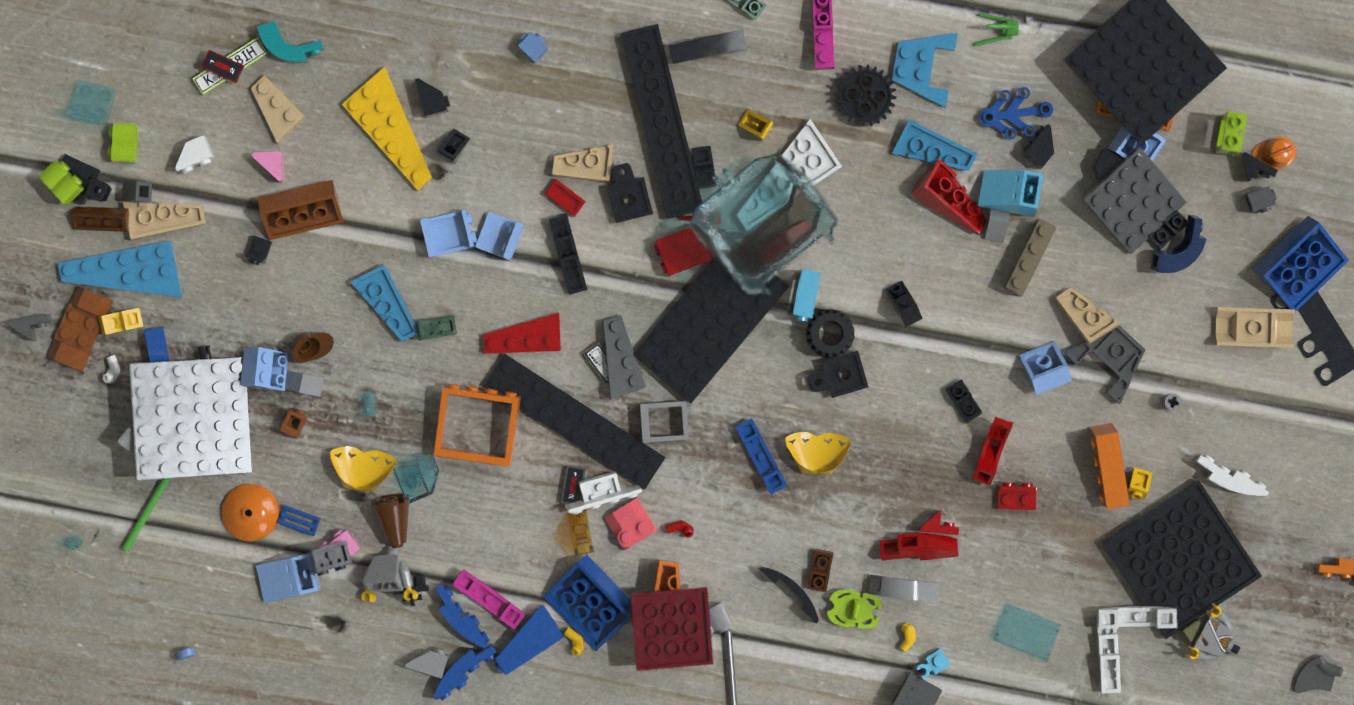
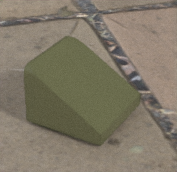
M1198 619L1181 629L1189 642H1192L1201 624Z

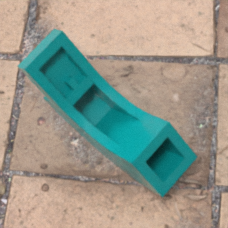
M276 21L257 26L263 44L272 54L283 61L297 64L307 63L308 54L316 56L321 54L322 50H325L321 40L302 46L287 44L281 36Z

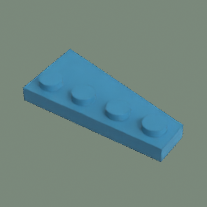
M910 119L892 152L895 155L931 163L940 158L949 167L967 171L970 170L978 154Z
M385 264L351 281L353 286L402 342L418 334L417 327Z

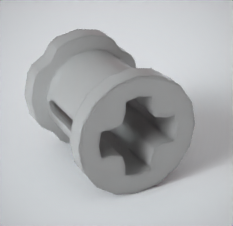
M1168 394L1162 399V404L1166 410L1176 411L1181 407L1182 400L1177 394ZM1174 398L1176 405L1170 407L1168 399Z

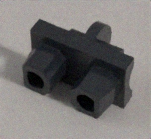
M424 574L413 576L414 586H411L412 590L416 592L429 590V584L426 585ZM406 588L403 591H393V594H404ZM412 593L409 595L411 607L415 606V601L422 600V594H419L417 599H413ZM402 596L403 602H409Z

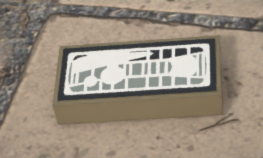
M598 342L583 354L604 383L607 384L606 351Z

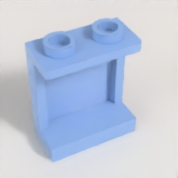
M465 209L420 220L430 258L475 247L474 243L477 242L475 231L471 232L470 224L473 223L470 212L467 213Z

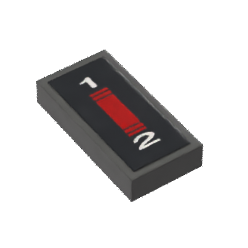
M567 465L561 503L569 504L581 500L582 494L578 482L584 480L586 468Z

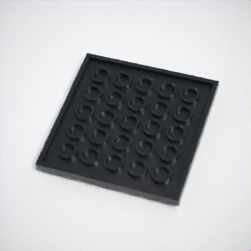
M1129 0L1063 60L1141 146L1227 69L1225 64L1166 0Z
M1196 480L1102 542L1143 606L1177 608V628H1158L1164 639L1169 638L1206 614L1207 610H1212L1214 608L1211 605L1212 603L1218 606L1262 577L1199 480Z

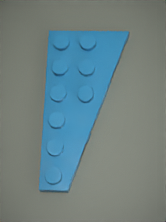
M172 241L58 263L61 282L182 297Z

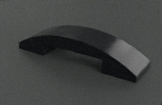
M767 567L760 569L773 583H776L779 578L783 580L806 603L802 610L815 623L819 621L813 603L795 581L777 570Z

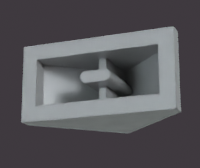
M995 209L989 210L985 240L1004 242L1010 212Z
M287 370L285 390L320 397L324 378Z

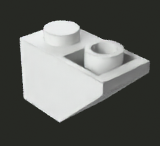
M204 135L185 143L175 167L177 172L189 173L194 170V166L199 164L201 167L211 163V159L215 158Z

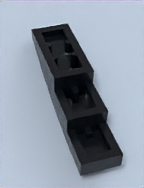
M743 30L668 45L673 65L747 49Z
M567 213L549 217L550 227L569 295L588 290Z

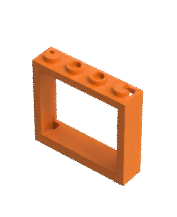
M448 383V386L442 388L434 456L510 467L513 460L521 396H516V393L505 391V394H500L495 389L479 391L478 387L467 386V389L459 388V384ZM449 394L512 403L505 456L442 447Z

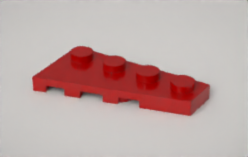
M560 313L484 334V354L561 351Z

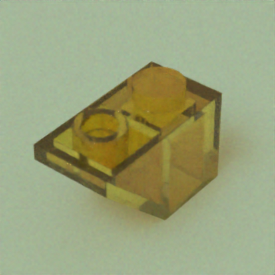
M587 509L578 514L568 513L575 556L593 553L594 548Z

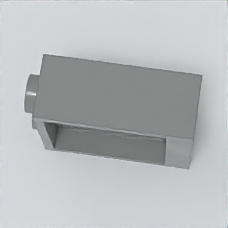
M686 401L640 404L643 443L689 440V436H692V424H688L687 417L691 416L690 405H686ZM682 406L684 435L650 437L649 408Z

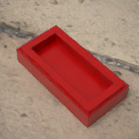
M557 179L552 182L544 193L574 217L586 203L585 200Z

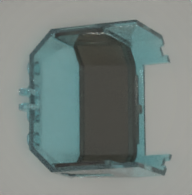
M777 153L756 158L734 177L726 168H723L722 173L729 181L723 184L718 176L712 177L719 189L696 207L689 225L707 252L747 294H755V292L772 294L764 284L821 237L832 244L834 239L832 234L838 219L810 179Z

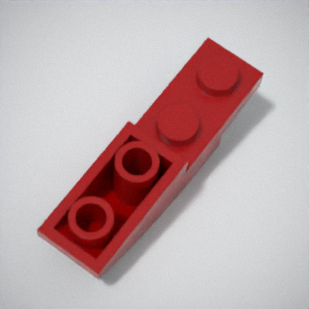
M909 533L897 534L898 539L880 541L881 561L920 557V561L959 557L958 539L949 536Z

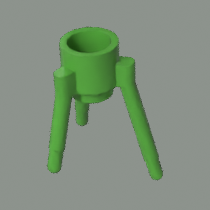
M978 13L979 17L1001 21L1002 24H987L986 27L1001 29L1002 34L1005 35L975 42L974 46L1012 39V36H1018V20Z

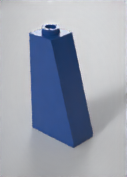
M544 604L539 607L495 659L497 661L495 666L500 673L509 674L564 638L562 631Z

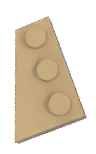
M265 75L251 88L277 143L305 118Z
M614 144L554 156L552 176L610 182Z
M1072 287L1055 298V301L1088 345L1121 323L1107 315V312L1103 309H1099L1090 303V300Z

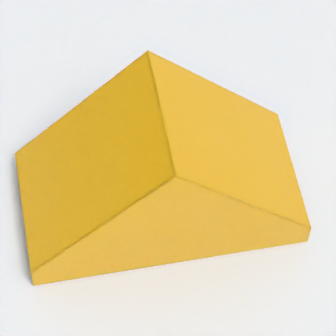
M747 109L738 126L763 141L773 126V122Z

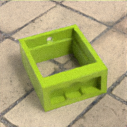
M1228 111L1221 115L1214 153L1229 156L1241 153L1248 114Z

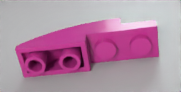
M812 0L815 70L834 69L832 0Z

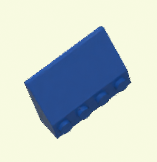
M1307 216L1253 270L1289 309L1296 312L1349 259L1318 221Z
M587 554L543 595L547 602L595 651L632 618L631 599Z

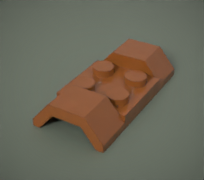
M77 286L47 356L69 367L83 371L101 331L99 316L108 314L113 301Z

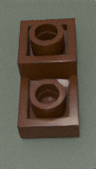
M814 549L807 589L826 592L833 552Z

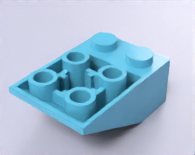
M984 170L978 206L1034 217L1038 209L1044 174L1027 170Z

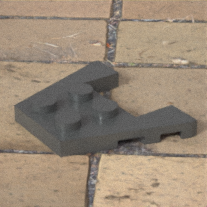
M1119 325L1090 345L1084 341L1064 353L1076 365L1090 351L1105 363L1119 377L1106 392L1118 404L1122 402L1145 352V349Z

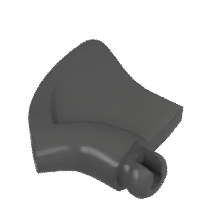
M1319 655L1307 662L1301 669L1295 682L1294 691L1295 693H1302L1321 689L1331 692L1335 676H1342L1343 668L1328 663L1323 655Z

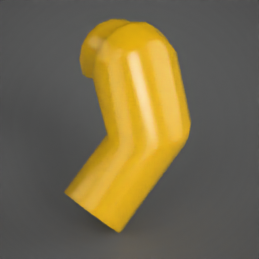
M904 623L901 626V631L904 632L905 639L899 648L907 653L916 640V634L913 625Z
M568 628L564 636L572 641L571 653L578 656L584 650L583 637L571 628Z

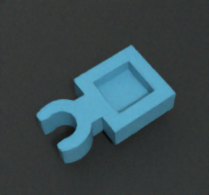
M940 648L924 658L926 664L917 665L914 669L917 671L922 668L924 674L920 676V679H925L929 676L930 671L933 675H936L951 664Z

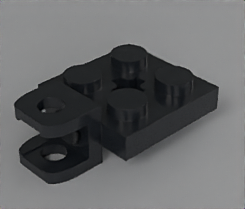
M65 154L62 161L69 166L70 174L72 176L77 174V177L83 182L81 186L84 190L74 200L85 205L88 197L106 202L112 188L107 183L97 179L101 170Z
M628 163L614 166L613 174L616 184L607 186L616 223L653 214L644 177L634 179L632 168ZM620 169H625L627 171L626 175L621 176L619 174ZM629 194L636 199V201H633L632 206L624 202V199H627Z
M858 351L821 361L823 371L811 374L807 378L812 392L829 389L831 398L869 387ZM842 369L850 372L847 380H844L843 377L840 378L839 374L842 373ZM815 379H818L820 381L819 386L815 385Z

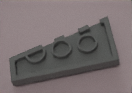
M619 315L602 321L603 341L606 351L605 361L608 372L607 381L610 392L609 400L646 388L637 359L633 356L634 351L622 316Z

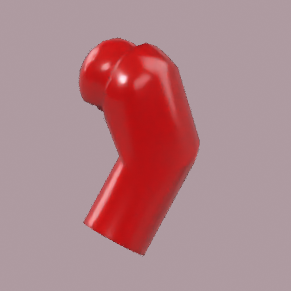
M684 520L665 525L668 534L678 531L686 538H690L694 534L692 525Z

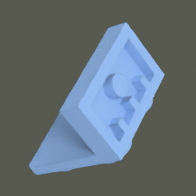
M488 212L476 243V248L511 261L525 225Z

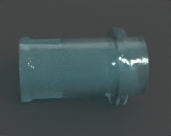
M375 393L363 394L362 400H364L365 417L377 416L375 404L377 397Z
M77 535L67 539L66 547L70 550L76 551L83 546L82 538ZM73 540L76 542V544H77L76 546H73V544H72V541H73Z

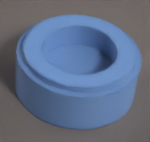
M194 648L184 649L176 653L177 660L187 659L196 655Z

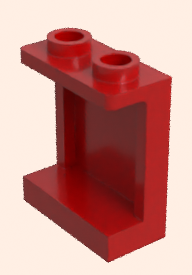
M699 224L657 239L656 245H654L657 256L661 255L663 263H660L663 273H668L669 277L712 261Z

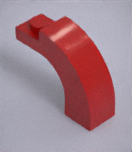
M998 417L994 418L984 439L972 480L991 485L1013 422Z

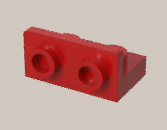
M1002 482V486H998L997 509L1036 510L1038 487H1033V483H1022V487L1014 486V483Z

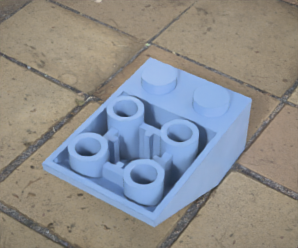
M309 553L256 565L264 603L321 590L317 573H310L313 566Z

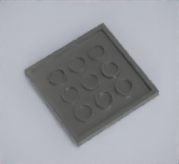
M1139 146L1082 198L1129 254L1137 250L1149 238L1148 235L1151 232L1157 231L1170 214L1175 210H1179L1187 203Z

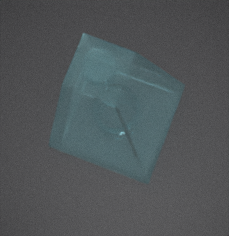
M432 453L393 469L404 497L406 494L409 495V504L434 493L439 468Z

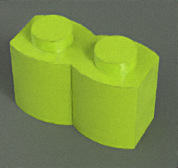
M113 123V127L109 129V138L112 139V146L108 147V158H111L112 162L136 163L138 125Z
M54 160L39 175V178L63 204L68 205L84 190L81 186L83 182L76 175L72 176L70 174V168L66 163Z

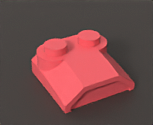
M638 498L604 517L624 550L657 531Z

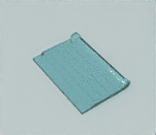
M1007 604L993 640L1048 661L1061 624Z

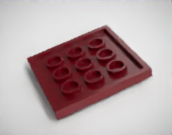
M708 587L630 593L636 671L714 664Z

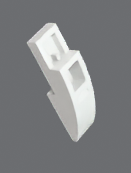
M1206 454L1204 456L1198 455L1194 460L1209 471L1206 477L1207 480L1224 489L1246 495L1267 496L1269 494L1265 490L1266 486L1258 480L1253 482L1249 479L1250 475L1243 470H1240V472L1234 470L1230 475L1231 471L1222 465L1218 467L1213 463L1215 460Z

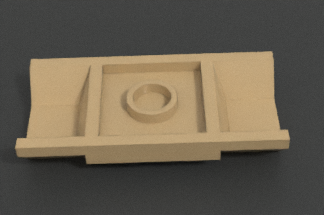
M1217 307L1215 316L1216 345L1294 348L1292 327L1295 310Z

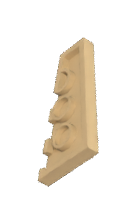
M123 202L124 208L129 209L128 229L131 240L207 224L203 205Z

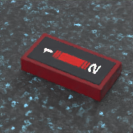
M209 50L201 67L237 84L245 66Z

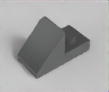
M43 314L12 321L9 324L29 339L36 341L33 326L36 329L47 327V323L52 322L50 314Z

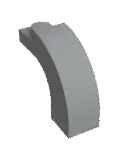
M871 575L869 594L914 601L938 602L940 583Z

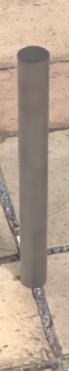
M724 631L730 705H737L732 631Z

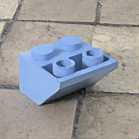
M261 347L244 348L240 386L285 391L289 353Z

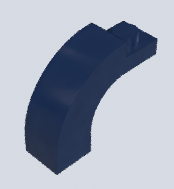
M1188 215L1185 235L1181 243L1171 250H1153L1151 269L1158 273H1175L1195 262L1206 243V238L1200 235L1203 230V219L1196 215Z

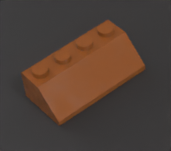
M333 180L258 198L260 215L269 240L344 223Z

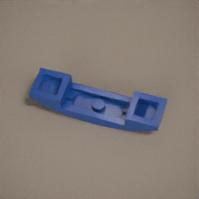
M751 418L736 426L735 428L770 494L772 495L787 487L788 485L753 419Z

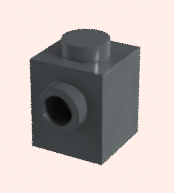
M139 181L123 182L122 201L151 202L152 183Z
M1269 186L1244 195L1250 213L1260 210V213L1272 210L1271 206L1275 205L1276 195L1273 189L1270 190Z

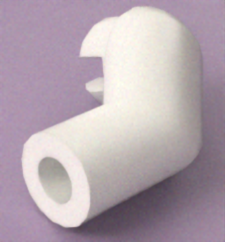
M116 355L106 358L109 369L102 377L105 383L111 384L115 382L120 374Z

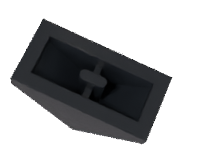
M453 129L437 153L455 164L470 138Z

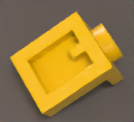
M1134 467L1127 489L1128 496L1135 500H1144L1149 492L1153 473Z

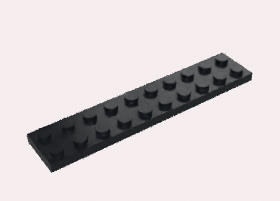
M656 24L621 33L666 218L671 219L703 211L704 207L659 26Z
M506 354L503 355L484 385L488 389L497 390V393L505 394V391L516 393V396H521L519 409L643 489H646L666 458Z

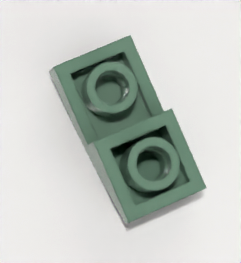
M727 0L754 20H757L767 6L761 0Z

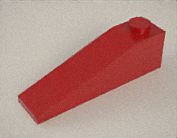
M940 158L937 159L919 178L911 193L929 208L979 235L987 222L986 217L975 201L970 200L964 185L961 186L955 178L957 176L956 173Z

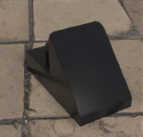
M1246 152L1243 153L1242 158L1248 181L1251 180L1257 169L1260 170L1259 174L1267 179L1270 176L1275 177L1278 170Z

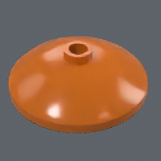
M244 484L236 487L226 496L222 505V520L226 529L234 537L243 541H257L268 536L276 527L279 520V505L275 496L265 487L257 484ZM247 509H250L252 511V515L250 517L246 516L245 514Z

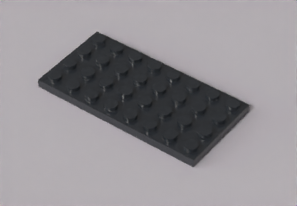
M730 238L637 348L633 356L692 404L790 286L734 239Z

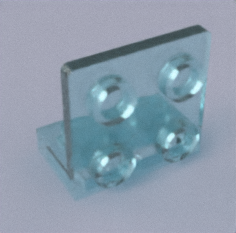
M78 80L72 107H67L66 115L107 126L116 89Z

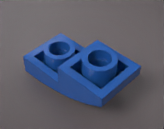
M163 326L145 329L144 333L150 363L170 362Z

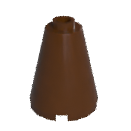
M403 493L383 495L382 500L377 501V498L371 500L372 508L387 545L392 546V548L403 547V544L407 542L410 502L408 494L403 497Z

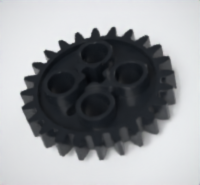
M867 64L865 70H863L862 66L859 65L858 71L852 67V74L850 75L848 72H845L846 79L841 77L839 79L843 84L836 85L840 92L834 93V95L839 96L835 103L841 104L837 110H844L842 117L848 115L847 122L854 119L855 126L859 121L862 123V127L865 126L866 122L872 127L874 120L877 124H880L879 118L881 117L886 120L885 113H892L889 107H895L891 100L897 99L896 96L892 95L896 89L890 88L894 81H887L890 75L882 76L883 69L879 73L876 72L877 66L870 70ZM867 77L872 81V85L864 87L861 84V80ZM854 83H857L864 93H870L869 99L877 106V109H874L866 98L864 100L861 98L863 94L854 86ZM854 90L857 93V98L850 100L847 97V92ZM876 92L883 93L884 100L881 102L876 101L874 94ZM865 104L869 106L870 112L862 114L859 107Z

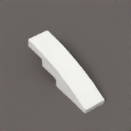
M1096 613L1101 693H1121L1117 629H1099V613Z

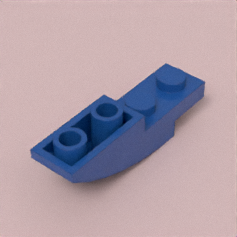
M444 584L436 587L435 589L445 604L439 610L449 624L467 640L480 647L487 648L490 639L485 631H480L478 627L480 622L475 614L471 616L469 612L462 616L461 613L464 611L459 602L455 603L451 596L454 594L448 585L445 587Z
M491 645L479 654H476L473 648L465 653L445 674L435 692L434 699L440 698L444 700L451 695L450 691L457 688L459 690L467 685L466 680L469 677L466 671L471 673L479 668L478 663L484 660L487 663L496 657L494 655L497 652L495 646Z

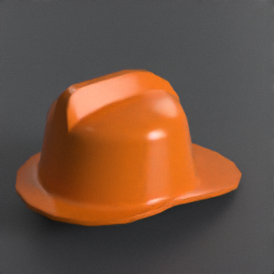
M1275 137L1257 145L1252 151V156L1277 170L1293 162L1296 157V147L1287 137Z

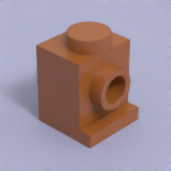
M297 408L294 411L289 410L280 431L299 439L308 420V417H305L306 412ZM294 419L299 420L298 426L293 425L292 422Z

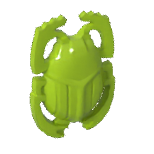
M837 590L830 596L829 600L834 604V608L830 611L828 610L827 614L832 623L838 626L855 627V623H858L857 628L860 629L875 628L880 617H876L875 620L872 611L877 605L878 610L882 609L880 598L868 593H863L862 598L860 597L861 593L854 590ZM850 593V595H845L838 599L840 595ZM867 598L872 599V600L874 601L875 605H874V606L871 605V604L867 601ZM835 615H837L840 620H842V621H844V622H846V623L844 624V623H841L840 621H838V620L836 619ZM872 619L871 623L863 624L865 620Z

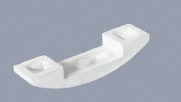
M1122 606L1099 609V629L1142 626L1177 628V608Z

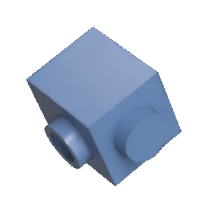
M532 32L529 35L525 33L518 41L520 43L518 45L519 49L534 63L548 51V48L543 44L545 40L538 33L535 35Z

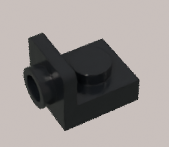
M253 236L248 253L245 255V257L249 258L248 262L259 265L260 262L265 264L273 242Z

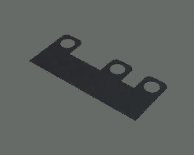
M1317 291L1298 309L1312 332L1298 342V347L1306 358H1311L1322 350L1325 352L1330 361L1317 368L1315 374L1323 386H1328L1354 370V348ZM1275 294L1271 296L1270 302L1275 309H1289L1287 306L1283 308L1278 307L1275 303L1277 296ZM1308 340L1313 341L1316 345L1315 350L1311 353L1306 352L1303 348L1304 343ZM1325 368H1329L1333 372L1332 379L1328 381L1323 380L1321 377V371Z

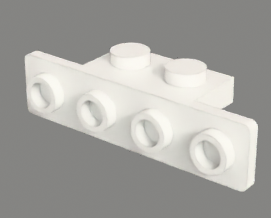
M614 471L578 482L583 500L566 504L565 508L568 513L578 514L586 508L595 509L607 502L610 504L616 503L624 497H636L642 490L637 484L620 489L617 474Z

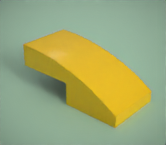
M139 308L99 316L102 335L143 327Z

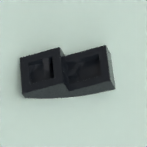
M711 146L692 148L699 189L717 186Z

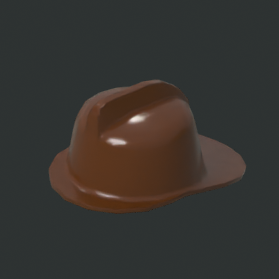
M303 332L296 335L293 341L289 343V346L292 349L293 360L296 363H305L326 356L333 348L334 341L329 333L310 334Z

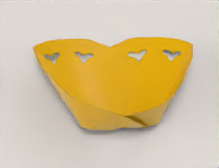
M798 432L790 434L785 438L786 446L799 470L804 474L812 475L832 474L846 456L851 444L850 439L834 433H824L815 436L808 432ZM802 438L805 439V440H806V439H809V441H807L806 443H804V441L802 440ZM825 439H826V440L832 439V441H830L829 444H828L827 442H825L824 440H825Z
M339 447L330 451L331 461L343 487L356 491H375L394 469L397 462L391 455L376 450L362 452L354 447ZM348 453H350L351 455L355 454L356 456L350 458V455ZM371 457H374V458L379 457V458H378L376 461H374ZM385 459L392 463L387 465Z

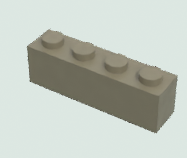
M1040 218L1036 221L1004 289L1020 297L1024 295L1057 228L1056 226Z

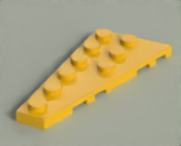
M383 67L342 105L419 191L432 179V176L388 72Z

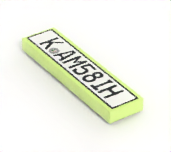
M255 38L226 58L244 65V69L268 55L259 39ZM208 70L192 78L203 95L228 80Z

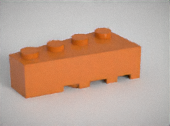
M657 559L652 592L681 589L679 563Z

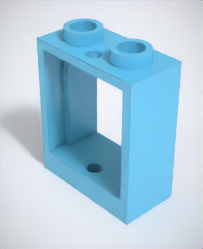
M801 270L792 316H796L795 320L807 322L808 319H812L821 276L820 272Z

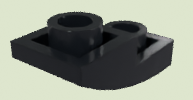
M1178 210L1170 214L1157 231L1151 232L1148 235V240L1157 250H1161L1186 227L1187 220Z
M962 379L945 389L966 424L983 414Z

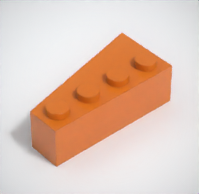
M1112 423L1089 427L1091 446L1095 454L1093 456L1094 465L1098 470L1096 479L1098 486H1101L1102 492L1099 493L1101 504H1104L1107 510L1129 506L1119 432Z

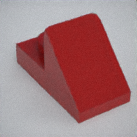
M941 510L919 527L920 532L959 535V527H955V523L944 522L943 526L940 525Z

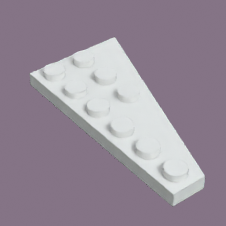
M811 119L736 214L746 231L842 167Z

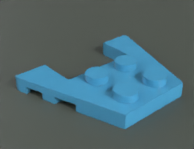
M958 33L898 42L892 81L937 103L941 107H946L949 90L929 87L935 48L955 51Z

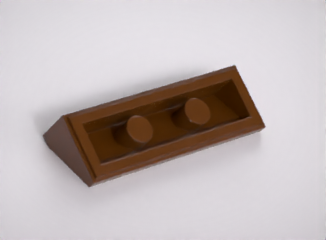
M76 206L70 212L73 230L128 231V208Z

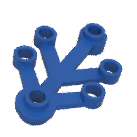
M1022 87L1008 109L1004 112H998L1003 103L1011 98V93L1008 90H1003L991 108L981 111L979 121L985 127L994 126L1005 134L1007 139L1012 140L1016 137V130L1006 127L999 121L1007 119L1022 130L1025 136L1032 137L1036 132L1035 127L1027 125L1018 117L1040 115L1043 118H1047L1053 113V106L1049 102H1042L1038 107L1016 110L1022 101L1030 95V90ZM1021 90H1026L1027 96L1023 97ZM1006 92L1008 99H1003L1002 93ZM1043 106H1047L1049 108L1048 113L1043 112ZM987 114L992 115L991 121L986 120L985 116ZM1032 128L1033 133L1027 134L1026 129ZM1009 130H1012L1014 132L1013 137H1009L1007 135V132Z

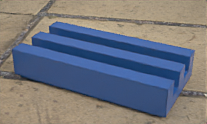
M284 505L278 523L315 536L321 518ZM288 510L313 519L315 524L286 514ZM284 518H288L301 524L310 526L313 529L311 531L303 527L297 526L295 524L284 521Z

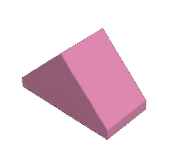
M254 152L251 155L279 182L282 183L284 181L282 152Z

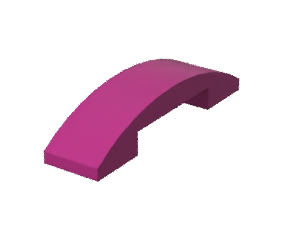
M465 569L462 570L452 584L514 630L526 615L518 607Z

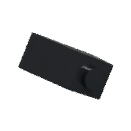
M419 78L415 79L425 117L428 118L448 112L447 107H450L448 95L444 96L443 92Z

